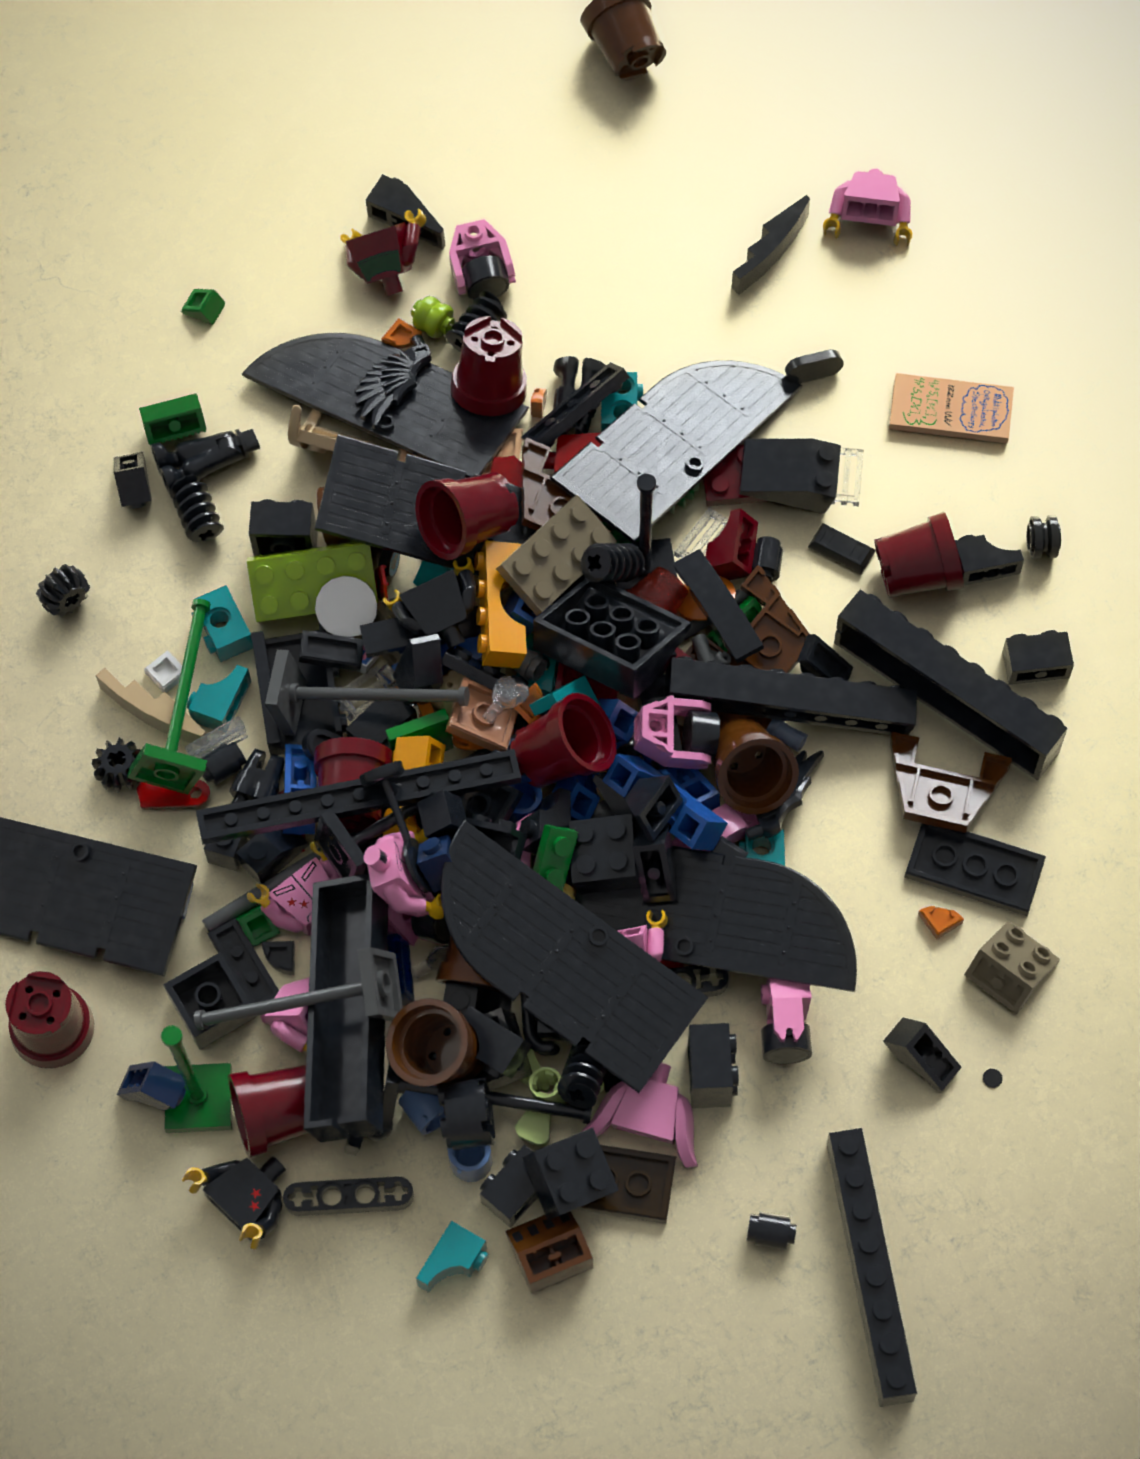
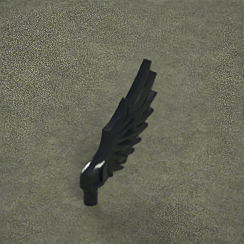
M420 334L412 337L414 347L400 351V355L388 354V359L382 358L380 363L373 364L372 370L365 371L366 377L359 380L360 387L355 389V395L359 396L355 400V406L360 407L365 404L362 409L361 419L366 420L372 414V426L374 429L378 428L393 403L397 406L410 390L417 387V373L422 367L432 361L431 350Z
M803 750L795 757L798 763L799 775L793 793L776 809L763 814H756L759 825L745 829L749 841L763 836L765 839L770 838L781 832L782 822L786 815L794 808L802 805L803 795L812 783L809 775L824 757L822 750L808 758L807 752Z

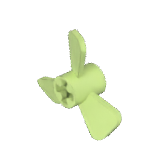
M530 1049L527 1056L533 1073L531 1076L519 1081L529 1086L535 1099L565 1103L557 1089L561 1078L560 1074L551 1067H541L533 1050ZM604 1081L602 1086H600L599 1094L604 1090ZM550 1085H555L554 1092L550 1094L540 1092V1090L549 1092ZM526 1111L515 1126L518 1137L539 1147L547 1145L550 1140L551 1115Z

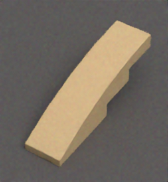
M106 668L95 675L100 689L123 709L149 726L168 734L175 701L165 692L154 699L136 680L124 687ZM185 712L180 740L206 749L210 745L206 732Z

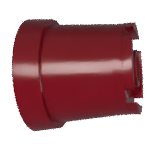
M485 316L471 321L465 328L460 358L453 370L450 389L454 400L469 412L483 416L504 415L519 408L526 399L527 376L523 368V336L520 328L512 321L501 318L500 321H493L491 316Z
M490 472L458 480L442 478L424 483L417 493L415 512L420 533L430 550L442 559L453 560L470 552L475 545L510 531V527L516 525L518 521L519 507L515 492L509 493L505 485L509 483L507 479L497 472Z
M944 511L927 517L926 522L874 539L877 559L881 566V575L889 598L945 588L946 591L964 589V579L958 550L948 517Z
M581 693L567 695L556 702L548 713L517 730L515 733L517 734L516 738L511 741L510 750H515L521 775L526 774L532 780L528 783L536 788H545L577 775L589 776L604 771L612 765L616 756V738L608 716L596 701Z
M339 737L320 743L314 750V771L318 776V787L359 779L360 775L393 762V751L379 742L365 738ZM383 810L339 818L348 833H358L380 820Z
M45 971L32 972L26 978L11 986L5 1002V1009L9 1018V1034L14 1049L23 1060L40 1068H58L70 1064L85 1052L94 1034V1017L89 1005L81 995L69 988L59 976ZM23 1014H26V1019L22 1020ZM53 1018L54 1022L52 1024H48L47 1021Z
M306 1064L251 1075L247 1071L228 1074L232 1106L248 1158L266 1153L270 1146L308 1133L304 1130Z

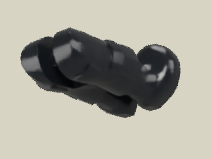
M575 356L560 357L554 362L553 372L562 378V386L555 390L553 409L576 391L574 387L580 362ZM584 358L582 362L581 386L606 365L593 358ZM597 410L587 413L578 420L575 426V434L589 432L591 420Z
M255 748L243 769L236 775L229 790L234 797L231 804L277 795L285 763L284 757L273 754L265 770H262L266 752ZM255 835L247 836V838L252 839Z

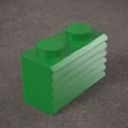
M197 393L139 408L149 445L157 442L160 443V441L165 443L166 440L170 442L171 439L176 440L177 437L182 439L183 436L188 437L189 434L194 435L195 432L199 434L201 431L205 433L207 430Z

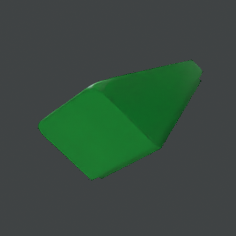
M193 289L181 312L184 315L213 325L224 308L225 301L215 289Z
M261 904L236 918L253 948L281 933L278 927L260 909Z

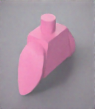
M664 1063L659 1065L640 1093H637L622 1081L614 1085L605 1095L590 1123L582 1130L585 1131L593 1127L598 1137L612 1125L614 1129L674 1144L675 1140L679 1159L685 1168L698 1167L694 1153L693 1110L688 1099L679 1093L678 1087L666 1084L671 1066Z

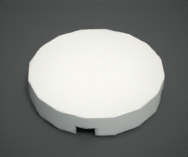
M340 576L331 579L321 588L316 598L315 611L319 623L327 632L333 635L354 637L361 635L360 625L373 623L376 617L377 601L373 590L366 582L356 577Z

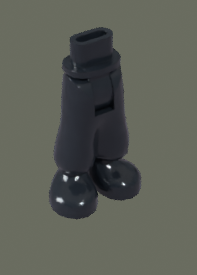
M236 429L235 434L233 431H227L204 438L183 441L176 445L175 451L172 453L168 452L161 443L157 442L150 445L155 463L168 493L170 486L182 477L197 475L201 480L220 468L248 458L249 452L260 449L253 429L243 432Z

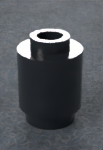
M764 536L758 538L755 544L752 571L759 565L765 571L771 583L780 577L783 549L778 539Z
M235 742L229 745L225 743L200 758L207 760L206 769L202 777L207 783L213 781L215 785H218L242 770L241 766L247 761Z
M760 1211L759 1215L750 1213L747 1241H754L757 1246L786 1250L787 1243L794 1244L797 1224L790 1223L791 1216Z

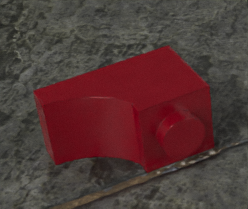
M741 508L732 510L723 531L716 539L707 542L705 557L717 574L729 581L749 576L752 572L759 522Z

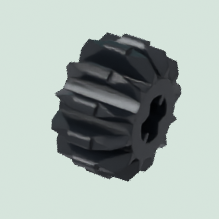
M64 564L59 569L55 567L49 575H45V580L38 584L39 589L36 592L39 601L47 612H50L53 616L59 615L62 617L67 612L73 613L74 608L81 606L82 600L88 597L87 592L90 589V585L85 575L74 565L68 566Z
M119 737L116 745H112L110 741L106 740V749L97 748L96 755L98 758L92 759V766L96 769L94 771L95 779L102 781L101 783L106 790L113 786L115 791L119 793L122 785H126L128 789L132 790L133 779L127 778L128 772L141 750L136 749L137 747L132 740L125 744L123 739Z

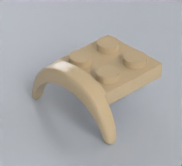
M299 405L292 407L288 424V441L293 446L303 449L308 448L319 453L333 452L337 434L375 444L318 427L323 413L313 408L301 428L302 409Z

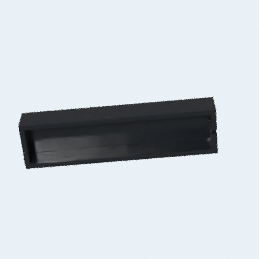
M860 589L838 615L834 644L895 685H902L907 689L917 690V700L997 754L1012 758L1011 763L1037 781L1059 755L1068 728L1064 726L1058 717L1046 714L1031 699L1019 696L1011 690L1007 683L1002 680H995L986 674L980 665L968 662L959 655L956 649L935 640L928 630L917 628L908 622V619L901 612L892 611L883 605L877 596L867 594Z
M369 873L313 883L309 992L361 982L357 950L372 947L387 951L388 904L373 891ZM363 995L308 1006L304 1130L321 1143L349 1139V1133L354 1138L383 1134L386 1020L366 1017Z

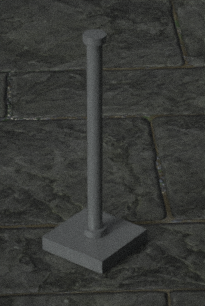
M277 650L265 705L283 735L295 736L303 699L459 702L460 706H467L469 704L470 692L468 687H460L459 690L306 687L307 681L290 651Z
M372 947L358 949L361 982L210 1012L198 1010L194 1013L195 1026L198 1030H205L208 1028V1025L360 995L364 996L366 1017L392 1021L403 1008L396 954Z

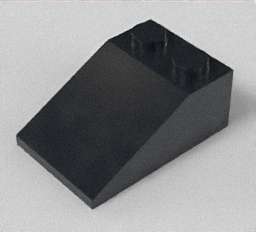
M814 438L746 439L743 448L739 494L825 514L837 496L841 445Z

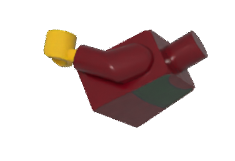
M418 209L416 218H414L410 210L405 212V219L409 222L407 225L404 222L363 236L352 228L351 238L345 233L341 234L340 239L346 244L347 267L361 279H364L367 284L382 280L387 296L402 292L403 288L398 274L412 270V264L415 261L420 230L426 223V216L420 209Z

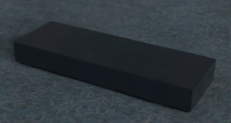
M236 918L207 933L216 951L222 953L251 1003L275 998L279 989Z

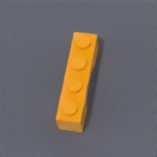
M486 540L481 551L475 554L474 569L479 571V579L476 581V598H480V606L476 613V624L481 626V634L478 636L477 652L482 653L483 666L519 668L527 655L526 626L513 620L503 609L500 601V592L511 586L496 570L522 544Z
M430 736L397 737L392 755L393 762L402 761L404 770L443 763L446 745ZM391 808L385 811L384 817L392 813ZM415 815L404 820L408 831H413L414 834H417L422 830L417 824ZM398 825L385 831L383 836L400 832Z

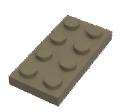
M575 495L502 562L496 570L533 613L538 616L583 574L581 558L584 551L590 545L595 543H616L617 540L578 495Z

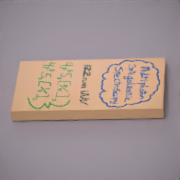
M896 373L889 429L1008 443L1014 387Z

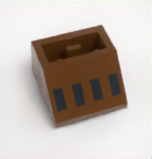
M571 1211L551 1220H547L546 1215H542L505 1231L531 1294L593 1268V1256Z

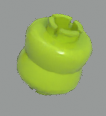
M427 296L423 300L420 299L415 302L412 308L416 310H411V316L413 317L412 324L416 329L425 331L432 338H440L443 334L446 335L448 330H452L450 324L453 325L455 323V318H453L454 311L450 305L441 303L433 296Z

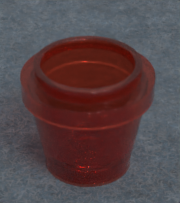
M656 567L655 570L632 588L624 589L675 615L688 595L685 585L675 575L662 567Z

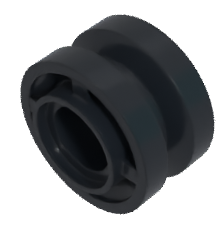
M1047 515L1044 522H1042L1040 516H1030L1029 524H1027L1026 540L1032 559L1041 558L1043 552H1046L1048 558L1058 557L1059 550L1061 549V527L1056 515Z

